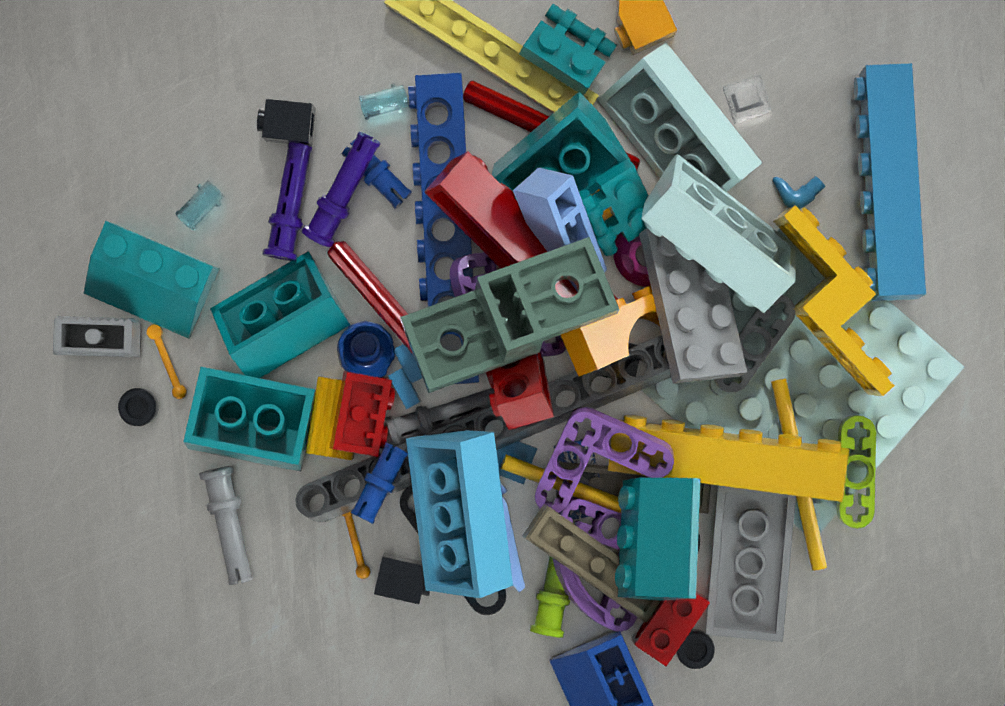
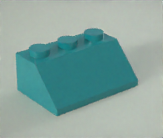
M579 91L495 162L492 176L499 183L508 186L513 191L537 168H543L573 175L578 191L586 189L592 195L599 189L595 178L627 158L629 159L606 119Z
M105 221L90 256L83 294L190 339L220 268L117 224Z
M309 251L297 257L296 261L288 262L210 308L229 355L244 375L256 378L269 374L286 362L350 326L338 299Z
M200 367L183 442L191 450L301 472L308 442L315 389Z
M640 477L623 480V487L618 497L619 507L622 509L621 526L617 532V545L620 548L619 566L615 572L618 597L648 600L696 599L701 479Z

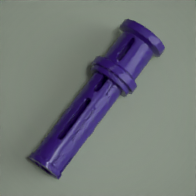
M358 132L327 195L323 194L318 198L316 202L318 208L310 224L304 225L302 233L306 237L326 247L333 246L335 242L333 236L342 219H347L350 214V208L347 205L377 148L381 144L377 139L372 141V136Z
M289 142L276 213H272L268 220V223L271 224L268 246L263 249L262 255L280 260L296 261L297 255L294 253L297 233L303 227L302 219L298 217L312 147L301 143Z

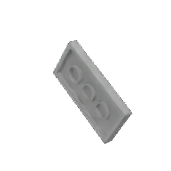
M648 228L639 233L673 384L740 377L747 373L728 286L724 282L718 283L707 274L705 268L694 259L688 260L676 250L675 245L664 236H656Z
M718 485L708 598L710 604L707 610L706 635L783 642L796 496Z

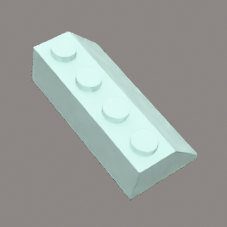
M664 43L642 58L597 99L659 178H661L672 159L678 154L727 192L762 164V161L667 43Z
M677 154L646 199L641 219L653 234L659 237L664 236L671 241L684 258L688 260L694 259L702 265L714 281L718 283L724 282L732 288L744 304L750 307L754 305L765 313L795 282L797 247Z

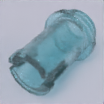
M392 83V88L359 96L365 120L395 110L402 113L403 108L409 107V100L404 85L396 86L395 83Z
M208 180L204 185L199 183L197 185L198 191L175 213L192 230L196 228L200 221L215 206L220 207L222 205L220 200L224 197L223 193Z

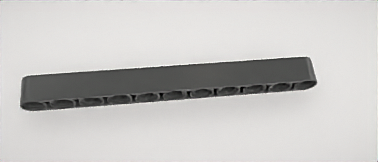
M661 335L630 348L629 356L579 377L575 371L549 382L554 415L552 418L508 430L502 416L496 417L492 407H489L425 435L465 430L485 431L489 422L500 420L503 422V430L495 437L496 450L568 421L572 412L578 408L589 407L596 409L671 378L668 361L662 357L665 351L663 337ZM634 361H643L648 365L646 372L639 377L627 374L628 366ZM604 375L611 378V385L607 390L596 392L591 389L592 382L596 377ZM569 390L575 393V400L568 407L556 405V397L562 391ZM406 443L396 446L407 452ZM381 453L378 454V457L372 456L304 485L298 491L295 499L299 512L313 521L326 522L352 511L367 483L364 478L367 473H372ZM408 456L405 458L392 484L395 486L392 494L412 486ZM358 479L360 481L358 493L353 497H346L344 493L345 485L350 480ZM316 494H323L325 500L323 507L317 512H311L309 507L310 500Z

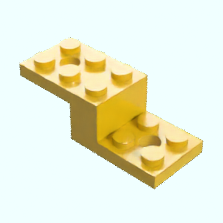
M795 205L782 212L773 222L824 277L815 288L795 305V315L868 395L884 396L895 386L888 379L892 374L891 371L879 358L874 357L871 359L861 349L865 343L850 327L846 330L841 327L876 295L870 288L873 281L862 268L856 266L853 269L843 258L847 254L845 249L833 237L826 239L819 232L817 227L820 223L807 208L803 207L799 210Z

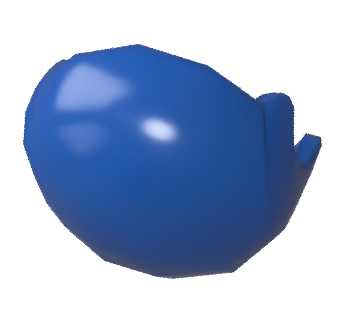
M366 320L348 326L337 344L340 366L347 372L380 378L384 377L395 358V347L391 334L382 325Z

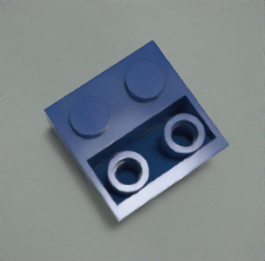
M620 631L609 632L549 660L570 706H654Z

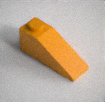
M617 0V23L619 26L615 27L614 31L623 49L629 47L632 55L672 38L676 34L677 28L663 0Z

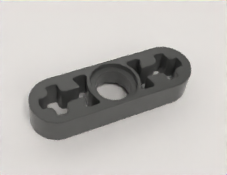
M781 295L772 304L775 306L780 302L785 305L783 313L787 315L785 320L776 319L769 327L776 330L773 338L766 329L754 324L758 318L762 323H765L771 315L769 310L763 313L757 308L740 331L739 338L744 359L753 361L754 364L750 369L746 365L747 373L740 376L741 380L739 383L730 382L726 385L723 382L725 378L714 379L716 385L721 390L738 392L745 388L795 317V306L788 297ZM751 332L761 334L765 340L763 351L757 355L749 354L743 346L745 336Z

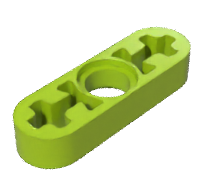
M852 415L840 423L838 441L842 443L841 448L855 450V440L847 435L848 429H853L855 422H859L860 428L867 431L866 436L859 439V449H867V456L849 454L848 464L855 460L862 461L866 466L867 474L862 481L857 483L849 481L846 476L845 487L856 490L866 488V495L858 493V504L865 507V513L858 514L857 520L853 521L852 515L846 513V507L853 506L854 494H845V492L843 501H837L836 511L838 518L845 525L851 528H863L872 521L875 513L876 428L870 419L864 416Z

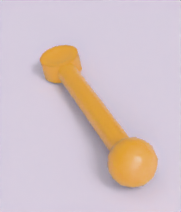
M156 324L150 325L147 328V335L155 341L173 385L172 395L176 399H183L187 394L185 386L180 385L162 341L163 329Z
M350 511L342 516L345 517L358 566L355 572L358 578L366 579L370 576L371 572L370 568L364 563Z

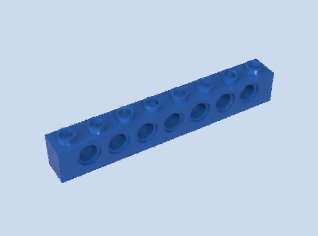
M462 73L415 75V86H408L410 109H417L418 124L410 125L412 148L419 147L420 163H413L414 186H421L422 201H415L416 224H423L424 239L417 240L418 263H426V278H419L420 300L428 301V307L438 304L439 300L443 297L451 296L455 298L451 280H442L437 277L435 273L437 262L443 258L455 261L459 257L472 254L471 238L424 192L452 159L466 153ZM434 106L444 107L448 111L447 120L440 125L429 123L426 115L430 108ZM436 144L446 145L450 149L449 159L441 164L433 163L428 157L432 146ZM447 220L454 225L455 232L451 239L439 241L433 236V227L438 221ZM469 267L463 269L464 277H473V269ZM448 332L441 337L442 339L445 335L453 334L460 339L461 347L463 345L461 336L455 332ZM479 375L455 384L479 383Z

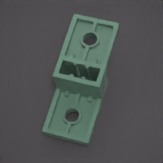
M587 237L477 277L474 291L402 316L400 322L427 391L431 393L540 352L543 341L616 315L620 309L591 239ZM564 279L571 280L577 286L578 293L572 298L561 297L555 289L558 281ZM448 332H455L461 336L463 345L456 351H448L442 347L440 343L441 337Z

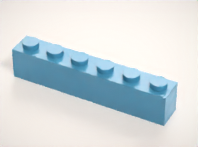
M912 63L865 65L859 77L854 79L855 101H860L861 115L856 117L857 138H863V153L858 155L859 176H865L866 190L861 191L860 209L862 215L867 214L868 229L863 230L862 246L864 253H869L870 268H865V272L873 281L870 288L876 293L872 301L919 299L926 295Z

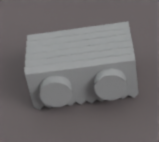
M57 316L54 319L53 353L54 355L139 357L141 322L135 318Z

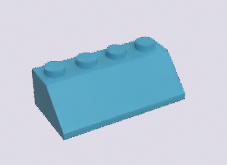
M465 430L406 438L426 591L482 598L513 586L494 432Z

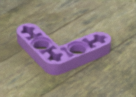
M589 407L578 408L569 416L537 485L535 501L540 509L545 504L558 513L563 511L569 504L593 452L645 476L662 478L668 475L673 468V449L664 440ZM585 418L592 420L591 428L595 431L587 430L580 445L574 442L579 430V426L574 422L582 423ZM616 433H623L629 436L632 446L625 452H618L612 449L609 439ZM638 442L645 443L642 451L647 454L654 455L657 450L663 452V460L666 463L659 462L656 467L649 465L650 458L642 453H639L638 460L633 459L632 457L637 451ZM564 451H572L578 455L580 464L572 470L564 469L558 463V456ZM558 476L564 479L559 490V496L563 499L556 497L553 502L547 500V492L543 490L550 491Z

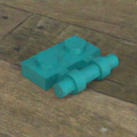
M552 4L545 17L557 24L556 27L552 28L543 21H540L523 45L519 55L576 92L580 91L584 96L606 63L594 55L595 51L598 50L610 58L617 44L606 38L607 33L598 27L594 30L576 18L578 14L570 9L564 11L557 5ZM567 32L572 33L586 43L585 46L578 45L566 37L565 34Z
M628 158L595 178L600 191L594 195H591L590 191L586 189L579 191L598 246L605 256H612L617 252L616 235L621 233L630 242L638 237L639 233L647 229L641 218L644 203L649 195L635 165ZM609 208L612 216L604 221L602 217L603 211Z

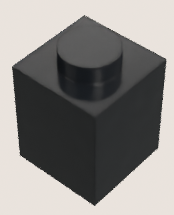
M266 99L265 109L259 108L257 131L262 132V138L266 142L286 144L294 142L312 146L316 108L312 103Z
M384 553L374 595L419 604L422 595H430V591L425 589L422 561Z

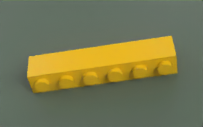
M624 415L623 420L618 419L664 440L671 446L674 452L673 468L668 475L662 478L701 479L700 483L843 501L849 448H841L842 443L839 441L819 439L817 444L802 443V437L789 434H780L778 439L763 438V432L749 429H741L739 434L723 433L724 427L709 424L701 425L700 429L685 428V422L678 420H662V425L647 423V418L639 415ZM616 433L611 437L610 446L615 451L625 452L632 446V442L626 434ZM638 442L637 451L632 457L633 459L638 460L639 453H642L650 458L649 465L656 467L659 462L666 463L663 460V452L657 450L654 455L647 454L642 451L645 443ZM609 459L608 471L643 475Z

